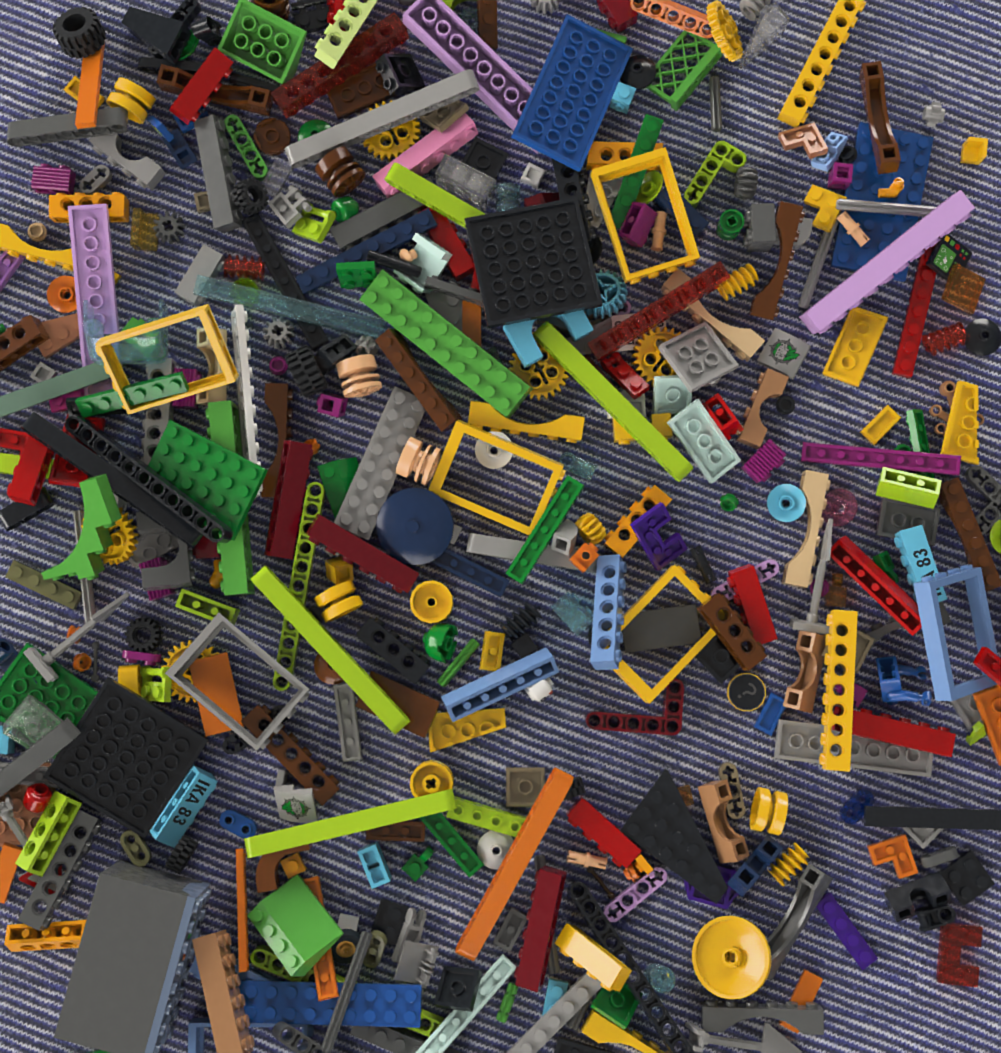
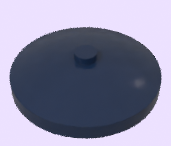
M407 488L394 493L382 505L377 517L376 530L379 542L389 556L404 564L421 565L437 559L444 553L452 540L454 522L448 505L440 496L422 488Z

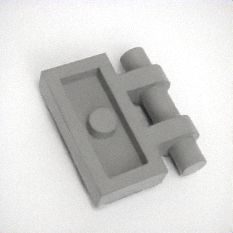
M294 185L288 187L289 192L286 195L281 191L268 203L288 229L303 217L299 213L302 209L306 212L312 210L310 201L303 197L301 190Z

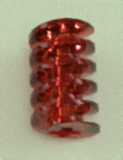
M229 254L224 263V277L227 278L229 275L230 278H235L237 275L238 279H242L244 276L245 279L249 280L252 275L253 280H257L259 277L263 281L265 277V264L260 256L257 262H255L254 256H251L250 261H247L246 255L243 256L242 260H240L239 255H236L235 259L232 260V256Z
M957 322L956 324L949 325V327H943L942 330L939 329L928 333V335H923L921 341L924 349L934 357L937 356V350L942 354L944 353V348L950 351L951 345L954 349L958 348V343L961 346L965 345L966 331L963 324Z

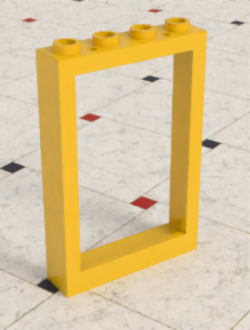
M666 147L592 169L590 175L624 284L630 282V285L641 282V278L648 277V279L660 276L659 273L664 271L667 274L678 270L677 267L683 265L685 268L696 265L700 255ZM659 166L687 256L630 273L602 183Z
M209 304L102 337L95 344L96 352L104 362L105 372L110 375L113 389L118 392L124 405L122 408L126 409L128 415L233 383L239 376ZM199 316L223 372L188 383L190 388L188 392L130 406L122 390L124 386L130 385L112 343Z
M457 420L428 490L447 501L530 535L548 507L550 498H553L559 488L555 486L558 480L562 481L566 470H563L564 464L466 422ZM464 433L553 470L530 527L441 489Z
M672 565L623 614L624 625H621V631L674 576L701 603H704L711 596L707 593L704 594L699 589V584L693 579L690 580L686 576V571L681 566ZM719 610L718 618L723 620L725 614L722 610ZM710 628L652 689L623 660L619 662V669L612 670L645 703L650 704L716 634Z

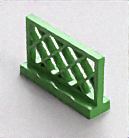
M684 30L655 65L656 77L660 78V84H650L646 88L671 104L672 109L678 111L723 56L721 48H718L717 43L714 44L706 38ZM689 34L694 38L695 42L684 44L683 39ZM706 45L710 48L705 53L698 52V46ZM685 48H696V54L685 55ZM674 50H683V56L672 58ZM697 59L698 63L696 66L687 67L686 60ZM684 61L685 68L674 70L673 62ZM671 63L672 70L661 72L660 67L663 64ZM686 73V78L682 81H676L675 74ZM673 75V82L662 84V76ZM674 87L675 91L671 96H668L664 93L663 88Z

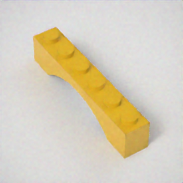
M0 223V253L1 251H7L8 255L19 258V255H23L29 261L37 262V260L44 261V264L55 267L60 265L63 266V269L73 272L72 249L49 251L30 246L22 241L8 225Z
M471 400L468 424H472L480 429H483V426L491 427L490 430L502 432V429L509 430L510 434L520 435L521 432H527L528 436L539 438L540 434L547 435V439L558 440V437L566 438V442L577 443V440L582 439L585 417L564 414L558 419L546 423H522L505 417L488 402Z
M593 1008L581 1026L582 1033L597 1043H621L632 1046L643 1053H665L659 1049L660 1046L654 1041L650 1040L648 1042L643 1039V1035L637 1030L622 1029Z

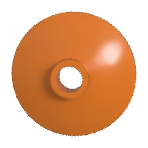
M65 275L54 279L47 289V300L50 306L58 312L70 313L77 310L75 282L72 276ZM70 293V298L66 299V294Z

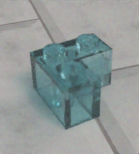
M567 592L550 608L575 636H578L593 622V612L588 606L585 608L580 606L579 602L581 600L575 593L570 594Z

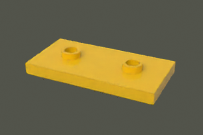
M860 307L850 310L822 374L859 387L887 324L888 317Z

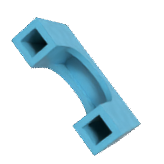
M583 310L554 316L565 324L574 342L588 336L594 330ZM535 320L503 326V330L524 369L543 358V354L532 335V325Z

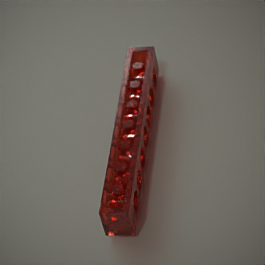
M395 12L391 13L356 36L334 69L322 61H318L272 91L270 94L274 103L286 119L294 116L299 110L311 105L320 96L326 95L331 89L344 83L351 75H356L362 68L373 64L384 53H389L393 48L405 43L409 39L407 27Z
M719 261L588 342V348L596 361H601L727 283L731 278L722 262Z

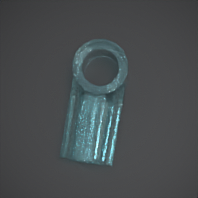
M565 452L560 456V463L566 457L573 461L571 466L567 467L564 465L563 470L591 481L597 465L576 457L570 452Z

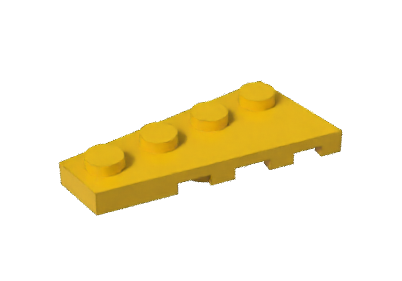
M961 380L957 382L940 454L960 455L961 461L973 465L979 464V457H977V448H979V440H977V429H979V421H977V411L979 410L978 385Z
M505 708L481 709L455 722H452L448 712L436 713L428 731L430 753L506 728Z

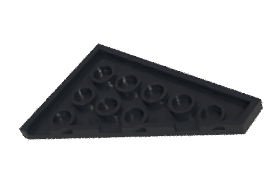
M665 769L620 831L717 904L728 887L669 771Z

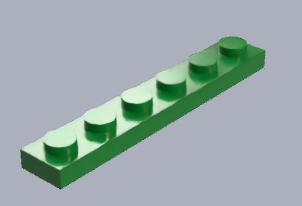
M645 114L631 157L654 150L664 120ZM646 170L623 177L611 212L617 229H621L632 202H635Z
M181 371L126 385L122 390L126 401L129 402L130 406L185 393L190 388ZM114 389L79 397L75 401L83 418L121 409L124 406L118 392Z
M567 475L505 574L522 585L524 584L553 538L554 533L585 487L582 483Z

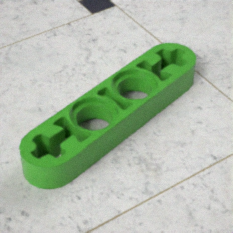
M228 115L224 120L226 129L251 174L256 180L263 181L267 179L269 170L242 121L237 115ZM231 121L236 123L239 131L235 132L233 126H231ZM240 136L247 137V141L244 144H239L237 139ZM250 151L256 153V157L253 160L246 158L247 153ZM258 163L260 169L263 172L262 175L257 173L258 171L255 167V164Z

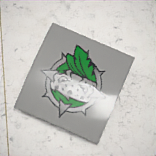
M774 328L757 361L759 364L789 376L793 380L811 346L782 330Z
M294 785L274 786L278 813L281 819L297 823L318 821L313 788L294 790Z

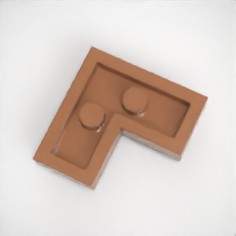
M815 122L779 132L778 139L785 151L803 146L809 159L828 154V147Z

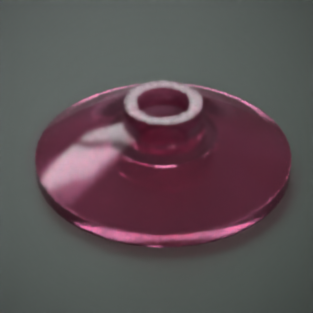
M834 489L825 495L827 505L825 510H822L821 515L824 521L827 523L828 519L831 518L833 519V526L836 527L850 523L855 517L858 508L855 496L846 489ZM844 506L843 511L839 512V508Z

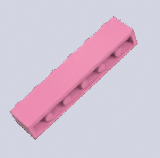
M464 113L442 133L434 129L372 176L377 187L387 198L401 192L384 180L394 162L422 177L479 134L474 121Z

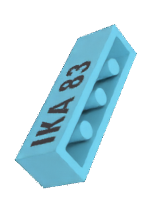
M922 525L901 530L895 534L894 538L895 545L900 549L902 555L900 556L901 563L907 569V581L913 587V599L916 603L913 583L921 581V577H935L934 574L938 573ZM936 588L938 601L943 602L947 600L944 588Z
M195 765L191 767L150 830L156 841L175 848L179 840L184 836L187 828L194 822L199 810L205 805V801L210 793L216 788L218 781L212 773Z

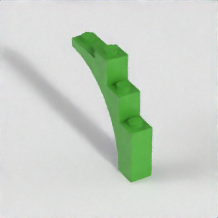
M106 474L91 477L79 483L84 502V522L79 541L73 552L62 563L41 573L44 580L52 578L55 581L67 574L69 577L77 575L78 579L87 578V580H92L99 577L98 574L105 570L99 554L106 552L107 547L113 545L108 528L116 525L115 522L122 518Z

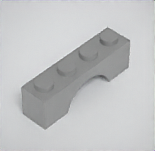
M118 134L96 136L89 139L93 145L92 149L97 154L107 156L106 160L114 167L119 165L122 168L121 171L126 176L136 178L135 182L144 189L148 187L153 191L166 174L162 167L147 156L140 160H128L122 157L121 145L123 141Z

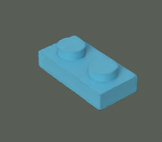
M549 978L542 1016L567 992L568 981Z

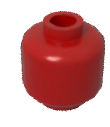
M43 783L30 785L23 798L24 807L34 813L43 812L52 798V791Z

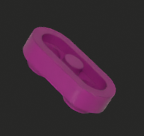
M130 650L122 651V658H125V662L137 663V660H142L145 665L156 666V662H161V654Z

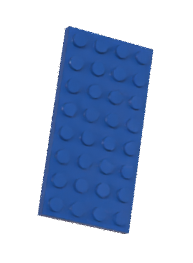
M567 14L511 138L580 172L633 48Z
M860 122L854 144L857 158L851 163L853 164L852 183L845 190L844 196L851 200L921 205L934 137L891 128L893 136L898 143L901 158L897 172L878 175L868 123ZM898 177L904 180V188L897 197L878 198L879 188H889L894 179ZM846 210L851 218L860 224L859 227L870 240L860 247L856 240L846 233L847 230L839 222L830 267L856 272L915 225L918 221V216ZM908 267L897 274L893 273L895 277L891 280L905 282Z

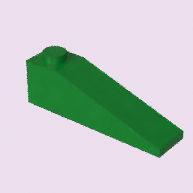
M356 457L335 460L317 466L334 518L338 514L359 464Z

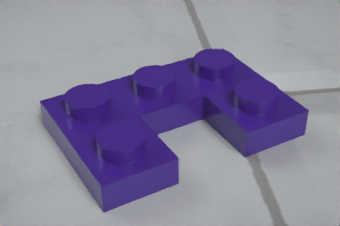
M661 502L630 524L652 566L657 571L688 549L681 535L677 532L664 542L662 541L657 530L672 518L665 505Z

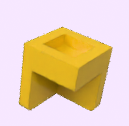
M968 137L962 144L960 163L979 165L987 156L988 139Z
M343 556L325 560L326 577L335 585L348 580L354 581L353 565L343 561Z

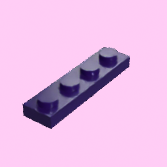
M830 892L825 894L816 908L860 969L864 970L878 959L832 894Z

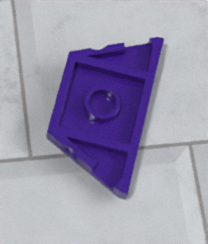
M717 865L728 887L717 904L683 879L687 898L727 909L732 904L733 899L739 895L727 884L738 870Z

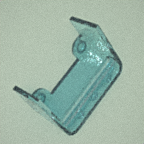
M159 299V318L148 319L144 324L168 317V307L163 299ZM83 300V330L88 354L94 363L104 364L102 358L96 352L95 344L100 338L112 334H104L103 324L99 320L94 319L93 306L88 300ZM168 326L112 343L120 363H163L168 357Z

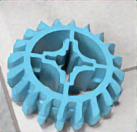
M600 269L599 273L595 272L601 292L602 307L583 310L586 311L588 316L593 314L595 319L598 315H601V318L604 319L605 315L611 318L612 312L618 314V309H623L628 295L626 283L624 284L621 276L617 277L616 272L610 274L609 269L606 273H603Z

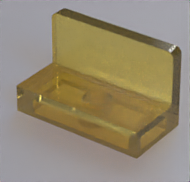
M133 208L130 245L134 250H158V238L155 236L157 232L152 229V227L157 226L153 222L154 219L160 221L158 214L144 213L141 208Z

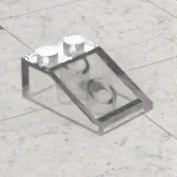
M776 2L770 6L766 5L760 11V16L756 20V26L739 64L740 69L745 67L783 35L790 17Z
M28 694L3 723V734L28 749L63 720L45 704ZM59 752L48 759L47 762L52 764Z

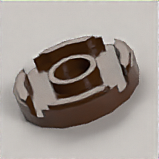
M267 118L256 126L257 128L253 134L254 142L262 153L271 156L280 155L290 145L291 133L286 123L282 120Z

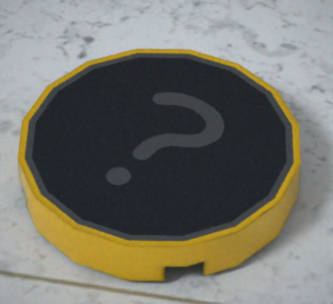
M740 673L729 681L727 698L736 709L753 711L764 702L766 688L758 676L751 673Z

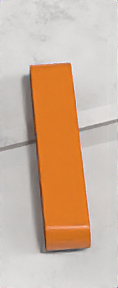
M630 0L631 8L636 12L703 38L713 37L712 29H703L704 25L710 23L707 19V14L671 0H643L641 3H635L634 0ZM653 4H659L661 6L658 10H653L651 8ZM673 10L678 12L674 17L668 15ZM689 17H693L695 21L693 23H687L686 19Z

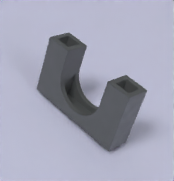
M136 512L137 529L140 535L166 533L175 537L141 512ZM175 537L179 542V552L171 563L165 566L141 569L142 586L145 592L193 586L192 580H195L194 568L191 569L190 561H194L193 550H189V546Z

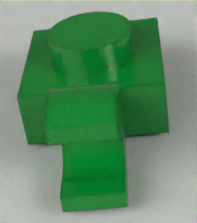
M887 550L872 557L874 563L895 583L899 582V578L893 570L895 566Z
M428 846L420 856L414 853L401 869L416 882L429 867L426 861L432 856L434 851Z

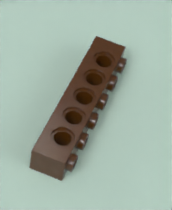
M258 704L241 722L258 738L264 731L260 728V722L268 720L271 723L274 718L270 715L272 711L265 704L263 706ZM284 725L277 733L284 737L283 743L276 744L273 741L275 735L273 732L268 738L271 741L266 748L305 789L313 788L314 798L323 806L340 789L338 786L340 782L334 775L329 776L324 771L326 767L319 760L315 762L311 758L313 754L305 746L302 748L297 743L299 739L292 732L288 734L284 730L286 727ZM289 748L297 750L296 758H289L287 756ZM302 762H308L311 765L309 772H303L300 769ZM322 776L325 780L324 785L316 786L314 778Z

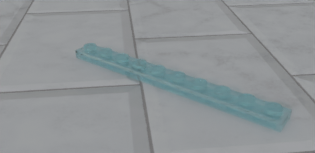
M197 275L193 294L234 305H243L246 308L356 335L371 336L374 339H377L382 334L385 320L202 275Z

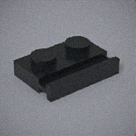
M382 897L371 932L374 930L383 932L387 937V943L396 946L409 906Z

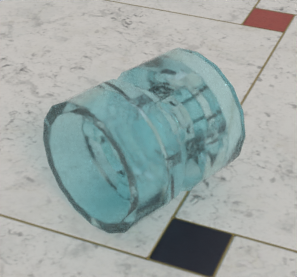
M500 183L497 185L496 197L499 200L496 201V212L520 208V201L518 199L520 198L521 186L519 184Z
M653 963L645 969L644 976L658 993H668L675 986V974L668 967L659 963Z

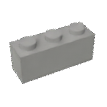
M203 244L175 290L177 296L196 307L203 304L207 299V292L216 284V277L219 272H222L226 267L227 260L223 254Z

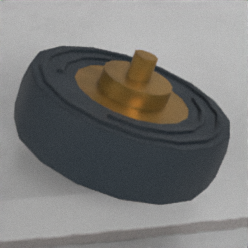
M341 929L344 934L331 947L334 961L348 964L353 959L360 934L352 929Z

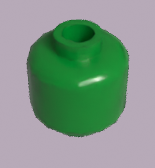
M344 196L332 202L331 210L336 213L335 220L342 223L358 214L359 205L352 197Z

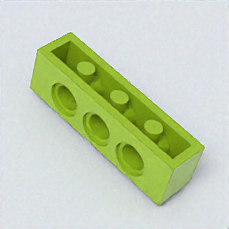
M54 791L49 804L43 811L15 864L27 872L43 877L82 803L65 794Z
M456 796L454 798L457 809L449 810L446 815L447 818L516 837L526 819L525 816Z

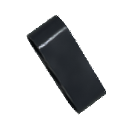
M42 487L36 506L13 502L0 510V521L6 531L13 530L55 505V502L47 488Z

